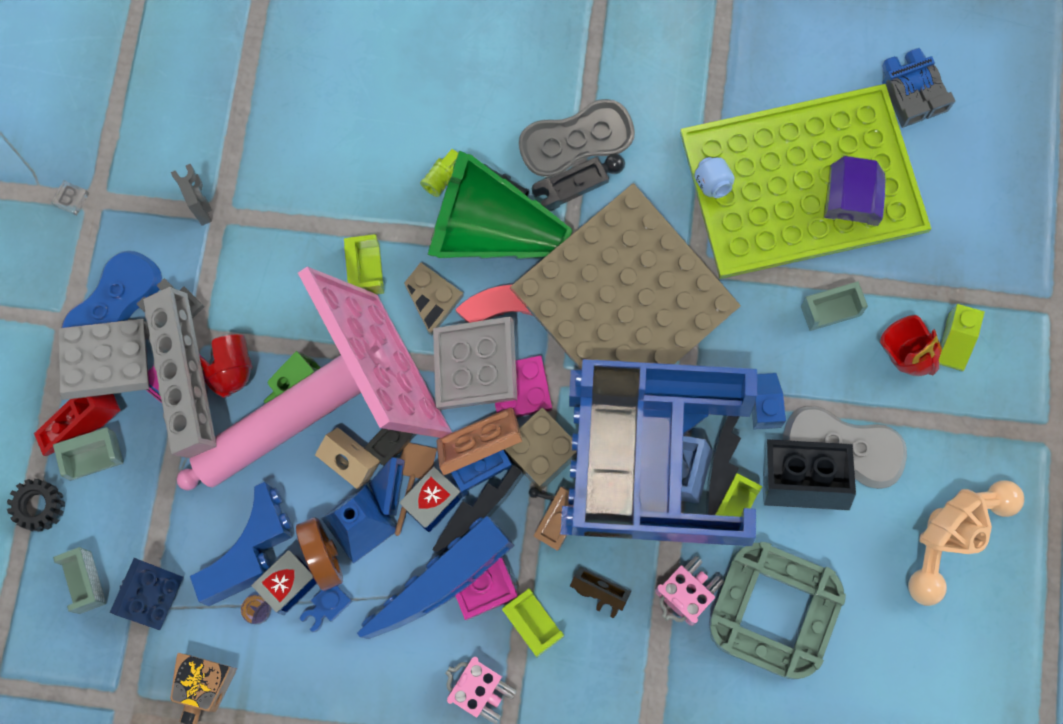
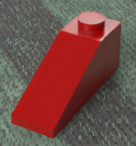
M114 394L68 400L34 433L42 455L49 456L54 453L53 444L94 432L109 422L120 411Z

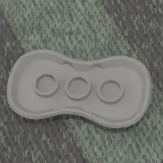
M806 406L792 413L783 433V440L853 444L855 479L871 488H887L894 485L900 479L905 468L907 459L906 443L896 430L886 425H853L840 420L823 408Z

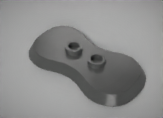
M610 99L596 100L569 118L539 120L531 123L521 132L519 150L525 165L532 173L538 176L552 177L566 171L581 159L591 156H609L610 154L622 153L634 140V125L628 111L621 103Z

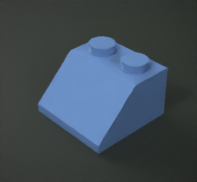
M683 436L681 501L700 503L713 453L705 439Z

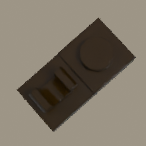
M581 566L570 584V587L574 588L580 595L599 599L596 606L597 611L600 612L604 604L610 605L613 609L610 615L611 618H614L619 610L623 611L631 594V591Z

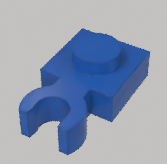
M338 586L326 591L321 590L311 600L316 607L313 610L303 612L300 620L305 622L309 617L313 616L316 621L310 628V631L317 632L322 627L325 617L332 622L353 601Z

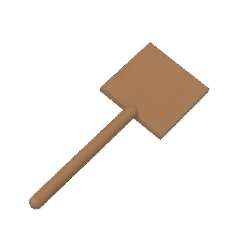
M408 443L403 449L400 458L405 460L403 475L410 477L405 496L412 490L415 478L422 479L433 468L437 453L436 448ZM403 506L395 530L396 536H399L407 511Z

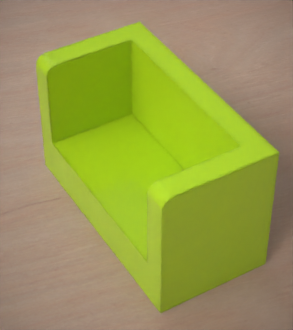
M373 234L344 238L348 283L375 294H384L380 244L377 236Z
M737 473L715 515L741 517L744 508L752 507L762 486Z
M530 588L502 608L504 614L537 658L565 637L536 599Z

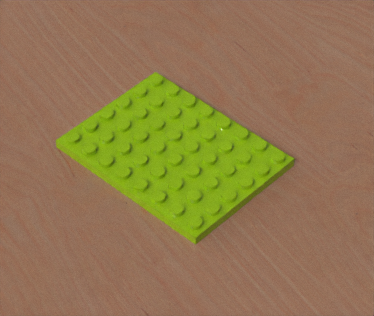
M886 84L680 129L681 140L719 279L929 233L932 229ZM843 156L876 160L885 172L883 219L879 226L867 225V223L824 218L830 168L833 163ZM719 157L724 159L734 175L735 180L732 190L721 198L704 195L695 180V171L699 163L705 158Z

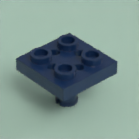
M134 558L125 579L122 580V585H120V590L109 613L161 630L183 576Z

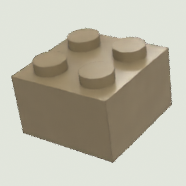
M543 408L519 428L522 442L504 449L507 457L523 471V474L540 492L571 464V460L574 461L577 458V451L572 450V437Z

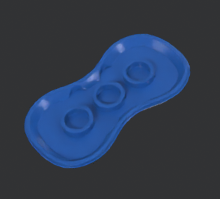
M122 251L114 255L105 264L98 285L93 293L67 313L61 328L128 321L130 316L140 308L137 303L143 297L147 298L159 291L157 284L162 281L160 269L151 259L135 251Z

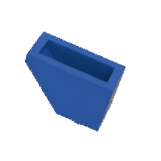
M777 373L757 374V398L752 409L753 430L782 428L786 422L784 396Z

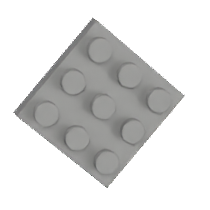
M503 317L433 328L435 402L437 409L445 410L517 400L514 319Z
M137 319L59 328L60 395L62 400L149 389L144 320Z

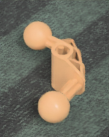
M1007 480L998 481L991 485L987 492L979 493L963 489L952 500H949L944 508H938L931 513L927 529L920 535L919 539L921 543L926 545L923 567L910 577L908 583L909 593L917 603L924 606H932L938 604L945 597L947 585L944 577L939 573L942 551L973 554L979 553L986 548L992 528L987 509L1001 517L1013 516L1022 509L1025 500L1024 493L1016 483Z

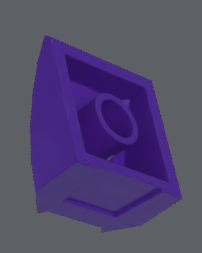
M843 156L833 163L830 168L824 218L867 223V225L879 226L883 219L885 172L876 160Z

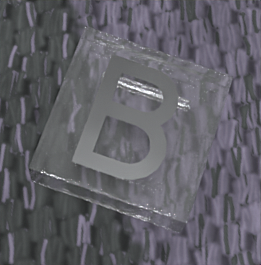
M63 180L51 203L55 207L77 216L89 192Z

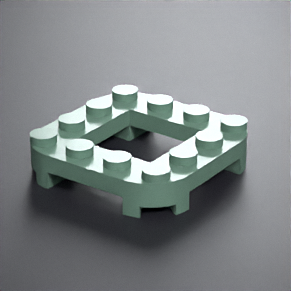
M760 542L754 543L753 546H745L733 558L709 621L710 638L723 652L787 679L808 677L823 664V657L841 607L845 604L846 594H844L843 585L836 572L826 566L824 568L772 547L770 543ZM759 574L812 595L793 648L740 627Z

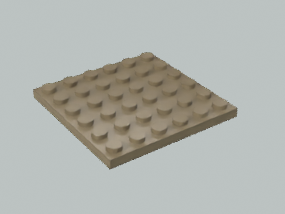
M634 183L510 287L511 291L581 370L583 359L675 364L741 306ZM594 366L593 385L595 387L600 386L607 395L633 397L638 392L640 369Z

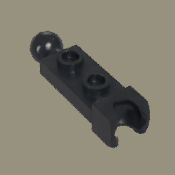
M616 153L610 154L605 162L601 164L598 157H595L554 177H547L534 183L531 187L534 197L548 196L542 200L541 205L549 211H553L559 208L560 205L609 183L607 173L613 175L621 173L625 168L624 158Z

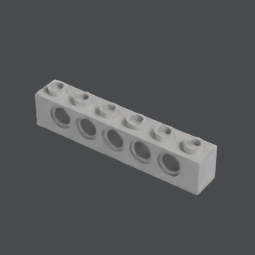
M168 287L143 299L145 317L148 322L149 340L152 345L154 367L157 372L159 394L163 405V418L167 427L168 445L172 455L192 458L217 447L188 294Z

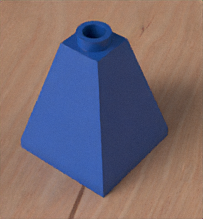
M367 485L321 518L353 564L395 534L397 527L389 515L382 513L374 494Z

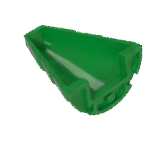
M459 151L439 210L427 255L437 258L479 257L480 259L515 257L516 260L545 258L571 236L572 229L538 201H532L509 181L502 179L474 156Z

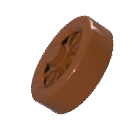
M313 517L297 524L296 534L302 553L319 588L326 591L342 584L343 575L336 557L338 556V551L333 540H329L319 519Z

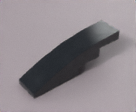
M728 416L719 435L711 461L707 485L706 515L716 514L739 469L729 463L741 440V437L731 433L740 416Z
M512 465L498 489L488 483L473 507L463 501L433 547L434 553L440 556L448 551L449 544L456 538H463L469 533V527L481 517L484 519L486 516L490 518L523 477V471Z

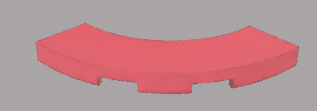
M503 285L484 290L470 297L455 309L456 313L467 323L490 320L509 312H522L523 314L533 316L511 291L510 287L512 285Z

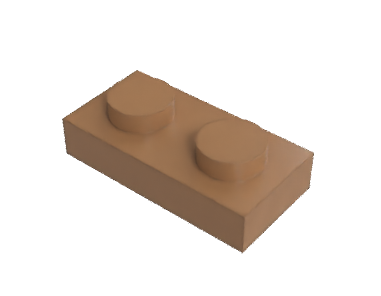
M563 486L560 487L534 534L535 538L557 551L560 550L568 536L560 535L562 506H569V490Z

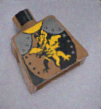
M178 653L170 699L172 702L184 705L179 722L197 724L201 710L216 712L237 668Z

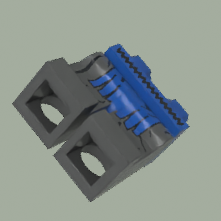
M920 48L911 50L905 55L908 65L901 66L898 57L895 56L886 59L882 65L885 74L882 84H886L892 106L902 128L923 121L925 118L929 119L948 112L956 101L953 94L947 92L940 73L934 65L933 57L926 58Z

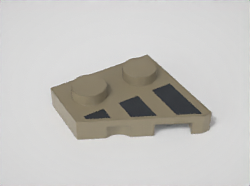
M421 262L404 282L431 336L433 335V328L440 327L464 296L463 292Z

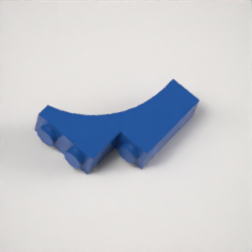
M265 482L254 486V501L251 515L237 542L218 561L190 576L200 603L211 606L252 587L251 585L271 567L269 559L263 551L292 538L289 531L292 528V524L288 515L285 512L282 513L279 505L282 503V498L276 487L272 488Z

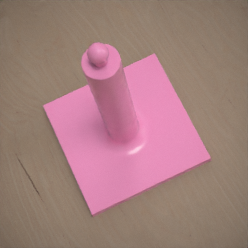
M306 267L298 272V275L341 355L215 436L217 447L190 458L192 469L181 470L176 480L177 485L187 491L194 489L198 485L199 480L208 487H216L360 393H362L380 428L437 438L451 434L452 431L441 411L436 408V402L378 295Z

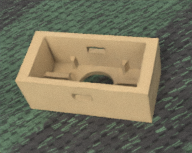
M339 428L325 435L315 454L316 457L356 489L369 482L380 463L376 457ZM339 454L344 455L348 459V461Z

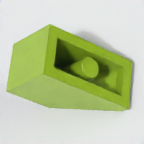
M957 304L949 312L941 341L942 352L939 365L959 371L965 370L978 340L985 311Z

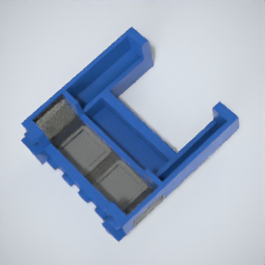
M583 359L582 370H571L569 407H574V424H579V432L573 433L572 450L577 451V461L571 460L570 478H576L575 488H569V506H562L560 535L753 546L756 539V509L744 508L741 517L681 513L684 413L750 417L757 398V369Z

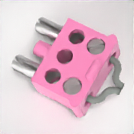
M697 556L685 567L681 565L663 585L660 584L655 589L656 594L660 597V607L663 609L661 616L666 621L673 619L676 622L685 621L691 626L695 625L698 622L697 617L716 598L713 594L724 583L721 579L709 591L719 580V576H716L706 588L702 585L708 579L704 572L700 571L696 577L692 576L693 572L702 564L700 559L689 572L687 571L699 558ZM676 578H680L683 583H677ZM686 588H691L693 590V594H689ZM697 598H702L704 604H700L697 601ZM664 602L670 608H672L681 618H678L675 615H667L668 611L666 606L664 605Z
M473 657L469 663L461 662L455 668L449 667L445 673L448 676L447 689L451 692L447 702L449 704L455 703L476 718L478 715H481L493 724H497L498 721L484 713L482 709L500 720L501 716L485 706L486 702L497 708L502 699L493 693L494 689L510 699L514 697L497 686V684L516 694L515 689L500 680L502 676L478 662L477 657ZM465 666L466 669L454 688H452L453 676L451 672H456ZM487 673H490L493 677L490 683L483 681V677ZM478 686H482L485 689V693L482 696H478L475 693ZM470 699L477 701V706L473 709L467 705Z

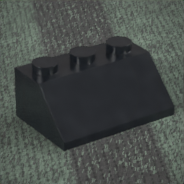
M767 439L763 475L764 505L850 510L856 496L853 444Z

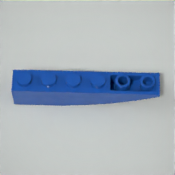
M488 516L484 519L482 517L477 519L469 527V533L463 538L458 537L453 540L448 546L449 550L442 557L437 556L432 559L426 566L427 570L421 576L416 575L405 584L406 589L398 596L393 595L383 604L384 609L377 615L373 614L366 618L361 624L363 628L357 634L361 638L371 639L425 616L473 584L515 545L494 520Z

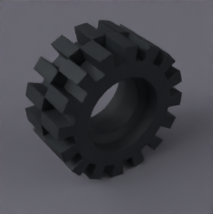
M24 480L25 485L21 483L16 485L19 489L17 492L11 491L10 495L14 496L13 500H7V504L11 505V508L7 509L8 514L12 515L10 519L17 523L16 525L30 531L42 532L43 528L49 530L52 528L51 523L57 524L60 521L57 519V516H63L64 511L60 510L61 507H65V502L61 500L63 494L58 491L59 489L44 480ZM35 495H42L46 502L43 512L39 515L31 516L27 511L29 499Z

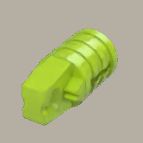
M451 149L443 159L438 158L429 170V173L420 181L422 188L429 194L439 197L448 185L458 155L457 151Z

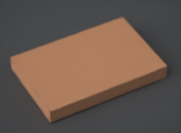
M510 407L437 439L439 467L443 475L522 442L517 417L513 408Z

